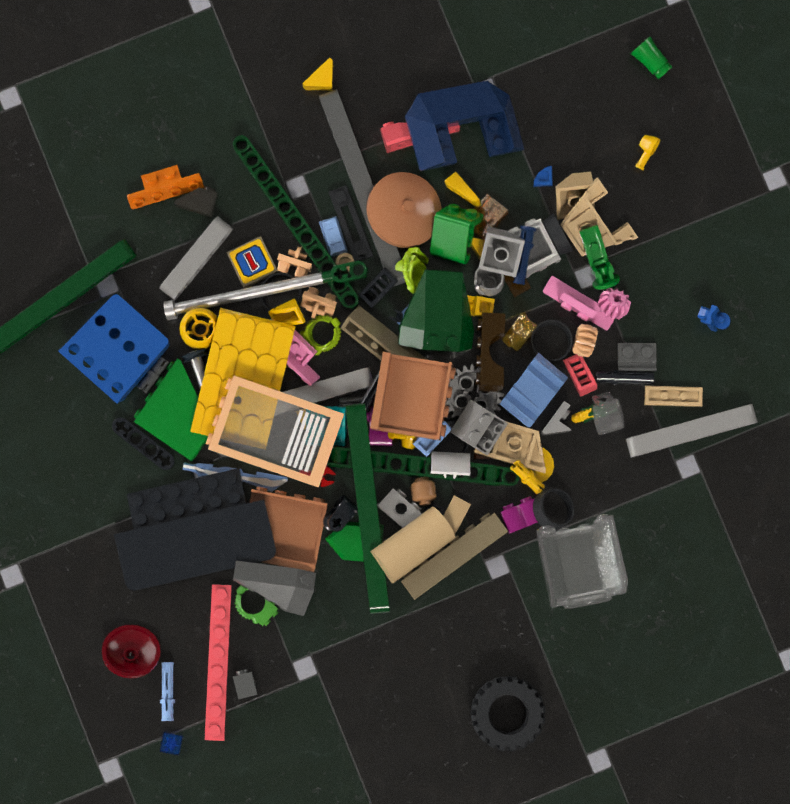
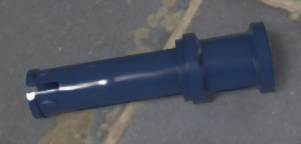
M520 226V238L524 239L525 243L517 275L514 277L513 283L525 285L530 250L534 247L533 239L537 228Z

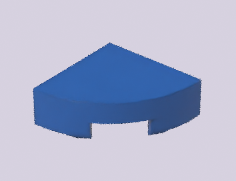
M552 166L542 169L536 175L533 187L553 186Z

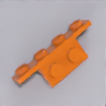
M178 165L142 175L144 190L128 194L127 199L131 209H136L204 188L200 173L181 178Z

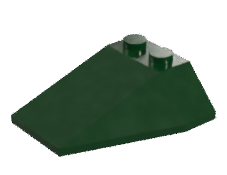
M425 269L400 323L398 344L422 350L461 352L472 349L474 327L463 273Z

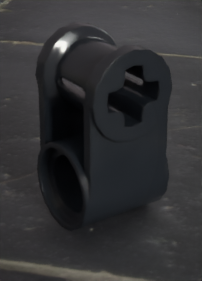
M342 495L324 517L323 526L328 531H341L358 512V507L345 495Z

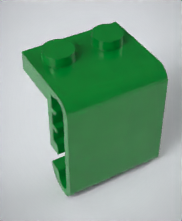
M449 204L439 210L434 217L430 255L467 264L471 255L467 253V247L472 246L474 227L483 221V214L477 213L475 209L460 208L457 204Z

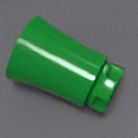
M651 36L631 53L657 79H660L672 68L667 62L666 57L655 45Z

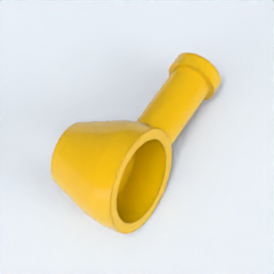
M649 135L643 136L639 146L644 150V153L635 167L642 171L644 170L648 159L654 154L660 143L659 138Z
M388 432L389 439H401L402 447L407 449L415 448L413 443L418 437Z

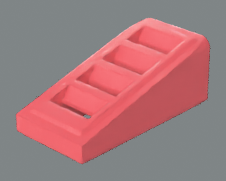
M575 354L563 360L580 397L597 389V383L583 357ZM580 361V364L571 367V364ZM581 368L584 369L583 371H580V372H578V373H576V374L574 373L575 371H577V370H579V369H581ZM585 375L587 376L586 378L578 381V378H581Z

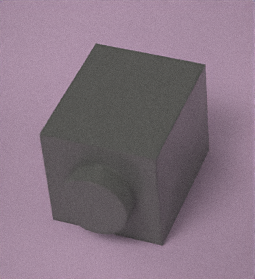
M247 669L237 671V676H233L238 700L257 695L258 691L253 671L248 672Z

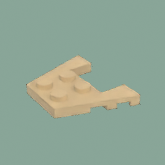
M598 177L560 224L581 256L586 255L579 231L594 225H598L605 247L622 244L624 241L638 238L628 222L611 233L592 206L593 203L608 194Z

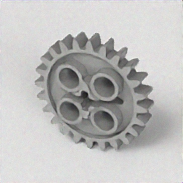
M471 364L470 370H468L464 365L463 372L458 368L456 369L457 375L450 381V387H453L452 396L447 399L446 405L450 406L449 412H453L451 419L456 416L459 418L465 407L457 405V399L463 398L466 401V406L471 400V396L468 394H471L473 391L476 373H479L480 366L475 370L473 364ZM468 380L471 387L468 389L463 388L461 381ZM477 384L475 396L478 397H475L473 401L484 404L485 409L495 414L494 411L500 412L501 409L497 404L500 405L502 400L499 398L503 397L504 393H482L479 391V385Z

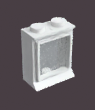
M533 218L524 223L525 226L537 228L533 239L534 247L530 250L526 278L537 271L546 269L547 266L555 262L556 264L559 263L561 260L541 219L535 220ZM518 227L508 231L518 237L521 235V229Z

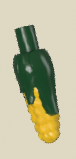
M614 401L607 404L599 402L589 407L581 408V411L571 416V420L574 423L584 422L585 424L588 421L602 418L607 415V411L616 409Z

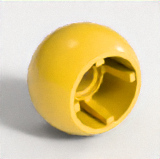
M195 308L187 312L183 316L179 327L181 338L185 344L194 349L211 347L218 319L216 314L206 308ZM197 317H206L210 320L206 323L203 320H198ZM194 319L192 331H188L189 323ZM199 325L206 327L204 334L196 333V328ZM213 327L212 334L209 336L210 328ZM195 336V337L198 338V339H204V340H202V341H197V340H194V339H192V338H190V337Z

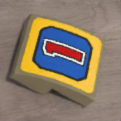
M261 236L226 252L244 289L268 278L272 274L278 273Z

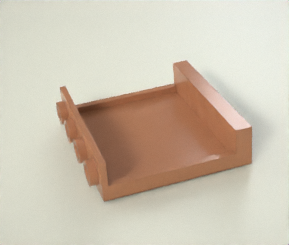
M383 352L370 428L376 431L441 441V436L445 437L446 425H443L444 417L448 418L450 406H446L447 399L451 398L453 387H450V381L455 378L456 368H453V363Z
M256 487V490L251 489L250 503L265 500L276 546L275 556L271 560L263 561V563L315 572L324 527L323 519L326 516L328 506L327 503H324L325 499L313 497V501L306 500V496L294 494V497L286 496L287 492L275 490V493L267 492V488Z

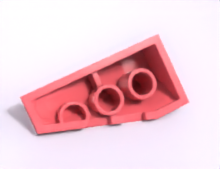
M388 122L380 128L387 153L413 146L407 123L398 122L394 124V122ZM460 126L448 127L449 134L459 132Z

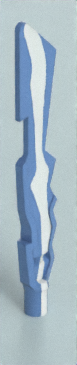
M184 462L183 470L195 472L199 477L237 469L231 467L217 468L213 467V464L203 463L191 464ZM240 469L243 482L267 488L270 492H273L288 481L287 477L262 472L252 475L243 473L242 469Z

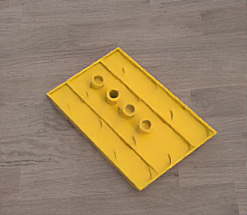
M220 308L190 432L209 436V433H214L215 426H212L215 416H220L222 408H219L222 396H227L228 390L225 387L228 378L233 379V376H237L280 391L295 326ZM238 386L220 439L266 450L278 399Z

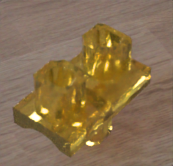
M521 313L502 340L508 347H513L515 351H518L528 337L532 335L537 325L529 320L525 313Z

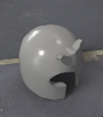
M477 269L474 275L475 291L481 297L483 295L494 296L498 294L504 286V275Z

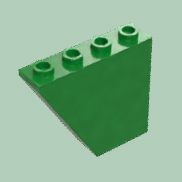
M177 358L176 361H172L167 367L169 372L166 376H161L156 383L157 389L155 392H150L145 399L146 405L144 408H139L135 413L134 418L136 419L134 422L193 462L206 443L208 436L190 432L199 397L182 361Z

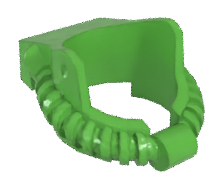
M240 585L236 589L237 595H235L236 599L234 602L237 612L242 617H245V619H252L254 624L259 623L262 626H267L271 622L269 619L279 613L275 603L265 600V606L260 612L254 614L246 612L241 605V595L249 589Z

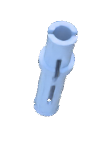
M161 662V721H174V662ZM167 673H168V690H167Z

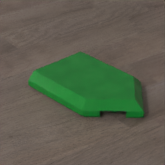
M348 522L341 531H334L325 538L342 560L364 562L360 524L358 522ZM380 525V532H381V540H382V542H383L384 525Z

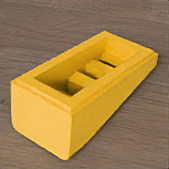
M453 173L444 181L448 189L477 208L481 206L477 195L458 173Z

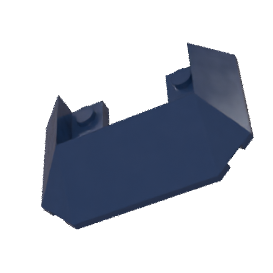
M489 81L420 93L416 96L411 108L405 115L420 171L457 163L448 127L479 121L489 157L524 150L510 95Z

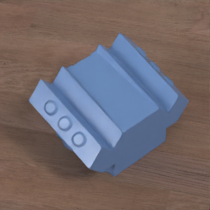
M538 353L501 401L500 405L530 428L568 377Z

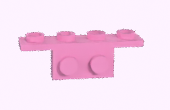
M551 276L543 289V293L561 303V307L568 311L576 312L577 316L582 320H589L606 331L614 321L610 316L605 317L604 312H599L600 307L597 305V302L554 276Z
M295 330L287 365L305 383L311 386L320 376L307 363L314 357L317 351Z

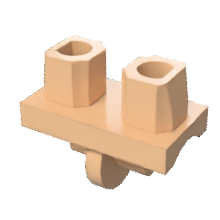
M298 246L296 251L291 249L288 251V255L294 256V258L282 254L278 255L277 271L288 274L290 266L297 268L294 277L306 276L308 271L311 272L312 264L299 260V258L306 260L307 255L301 253L302 247Z
M314 287L304 291L300 306L312 312L311 318L315 319L317 314L333 317L337 304L335 302L336 295L328 293L325 298L318 296L319 290Z

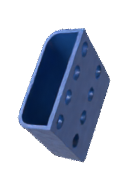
M115 294L58 352L114 402L120 403L126 399L127 395L169 348L170 343L150 322L123 298ZM69 350L75 352L76 355L70 354ZM83 360H84L88 365H90L91 367H90V368L85 367V366L83 365ZM98 373H99L105 380H103V381H102V380H99V379H98V376H97ZM112 386L120 393H114L112 391Z

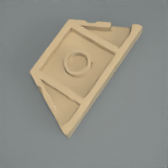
M507 422L506 428L488 455H485L476 448L474 450L476 454L510 464L519 460L527 469L546 473L540 434L537 430Z

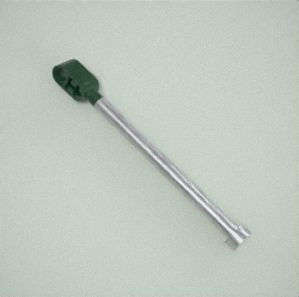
M361 261L336 265L332 270L184 302L165 301L164 311L167 320L177 319L178 314L187 313L195 308H211L333 281L346 283L360 280L368 275L369 269ZM357 265L364 267V272L361 275L354 273V268ZM340 269L343 272L350 271L352 277L349 274H344L342 279H340L336 274L339 273Z

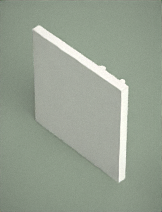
M432 451L431 473L444 474V478H446V474L453 475V479L456 478V475L470 476V454Z

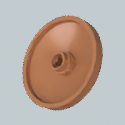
M407 172L393 173L382 178L373 187L367 200V216L374 232L383 241L400 248L416 247L432 237L435 214L442 209L440 199L434 188L420 176Z

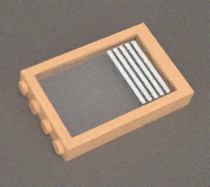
M233 376V379L228 378L225 387L228 390L227 396H222L219 404V408H222L220 416H215L212 426H215L214 433H209L206 444L209 445L208 449L319 487L344 413L237 376Z

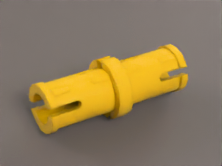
M517 460L511 465L510 469L535 494L543 491L542 489L545 488V485L521 461Z

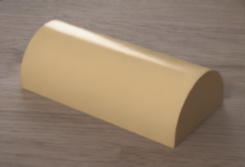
M431 507L370 552L390 582L394 583L455 539V534L444 516L436 508Z

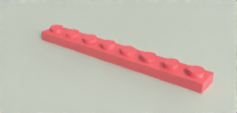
M212 584L205 740L225 741L232 585Z

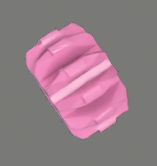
M617 287L606 289L599 296L597 304L600 307L599 312H604L605 317L610 316L612 320L615 318L620 320L629 312L631 301L628 300L629 295H624V290L618 291Z

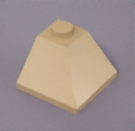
M591 172L573 173L556 186L557 220L565 219L593 183Z

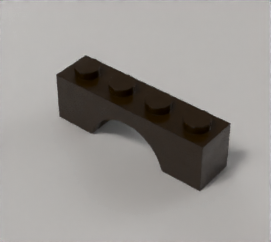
M482 312L481 319L477 321V330L481 331L480 337H477V348H480V355L476 357V366H480L479 373H476V384L479 385V391L502 392L504 386V367L499 366L492 360L489 348L494 342L504 337L505 314Z

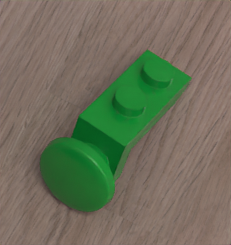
M598 225L580 230L579 233L592 274L596 278L592 283L593 287L603 290L615 286L619 283L620 276L613 274L614 269L608 260Z

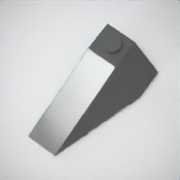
M236 561L233 580L250 591H255L265 597V600L277 604L283 611L304 616L314 592L316 573L297 568Z

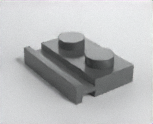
M618 343V371H657L656 343Z

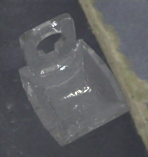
M610 392L592 396V401L595 404L593 405V417L598 434L602 435L624 428V417L619 400L614 399ZM601 398H608L605 402L599 401Z

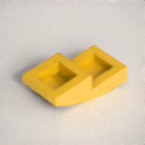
M467 295L471 316L482 317V312L493 313L495 299Z

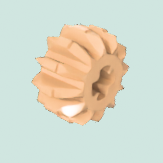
M581 324L578 327L572 347L574 354L581 357L592 355L597 340V328L588 324Z

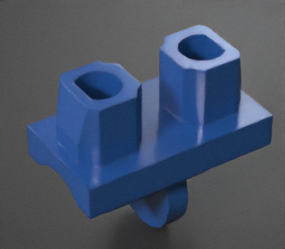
M714 305L711 306V309L701 306L698 313L701 323L707 324L709 329L714 332L717 331V328L721 330L728 328L731 322L728 314L722 313Z

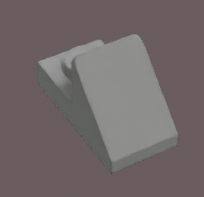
M564 401L542 430V435L571 431L569 427L559 421L560 419L564 421L571 412L568 410L570 405Z

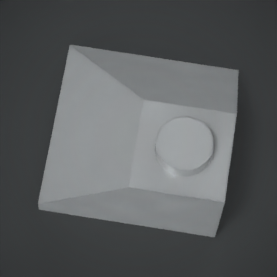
M488 227L478 269L516 277L525 240L508 231Z

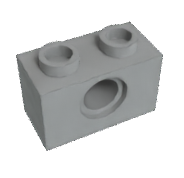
M398 488L397 491L392 489L378 507L403 528L422 513L419 512L421 508L415 502L410 504L405 499L407 495ZM400 503L407 507V511L404 514H398L395 510V507Z

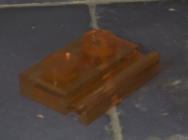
M489 194L480 201L481 206L479 208H474L477 210V213L483 214V221L474 227V233L483 240H485L488 227L495 228L509 213L508 209L490 197Z

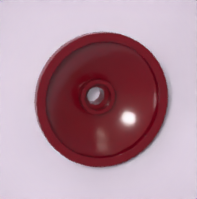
M124 625L114 629L107 635L102 645V658L106 667L114 674L124 678H138L150 673L156 667L160 658V644L156 636L148 629L138 625Z

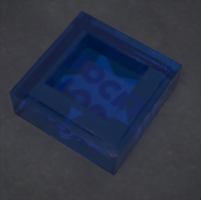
M164 732L160 752L179 755L183 736Z

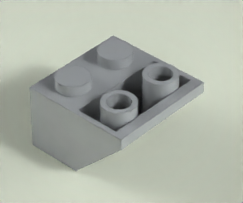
M470 400L450 432L480 452L488 455L508 423L473 400Z

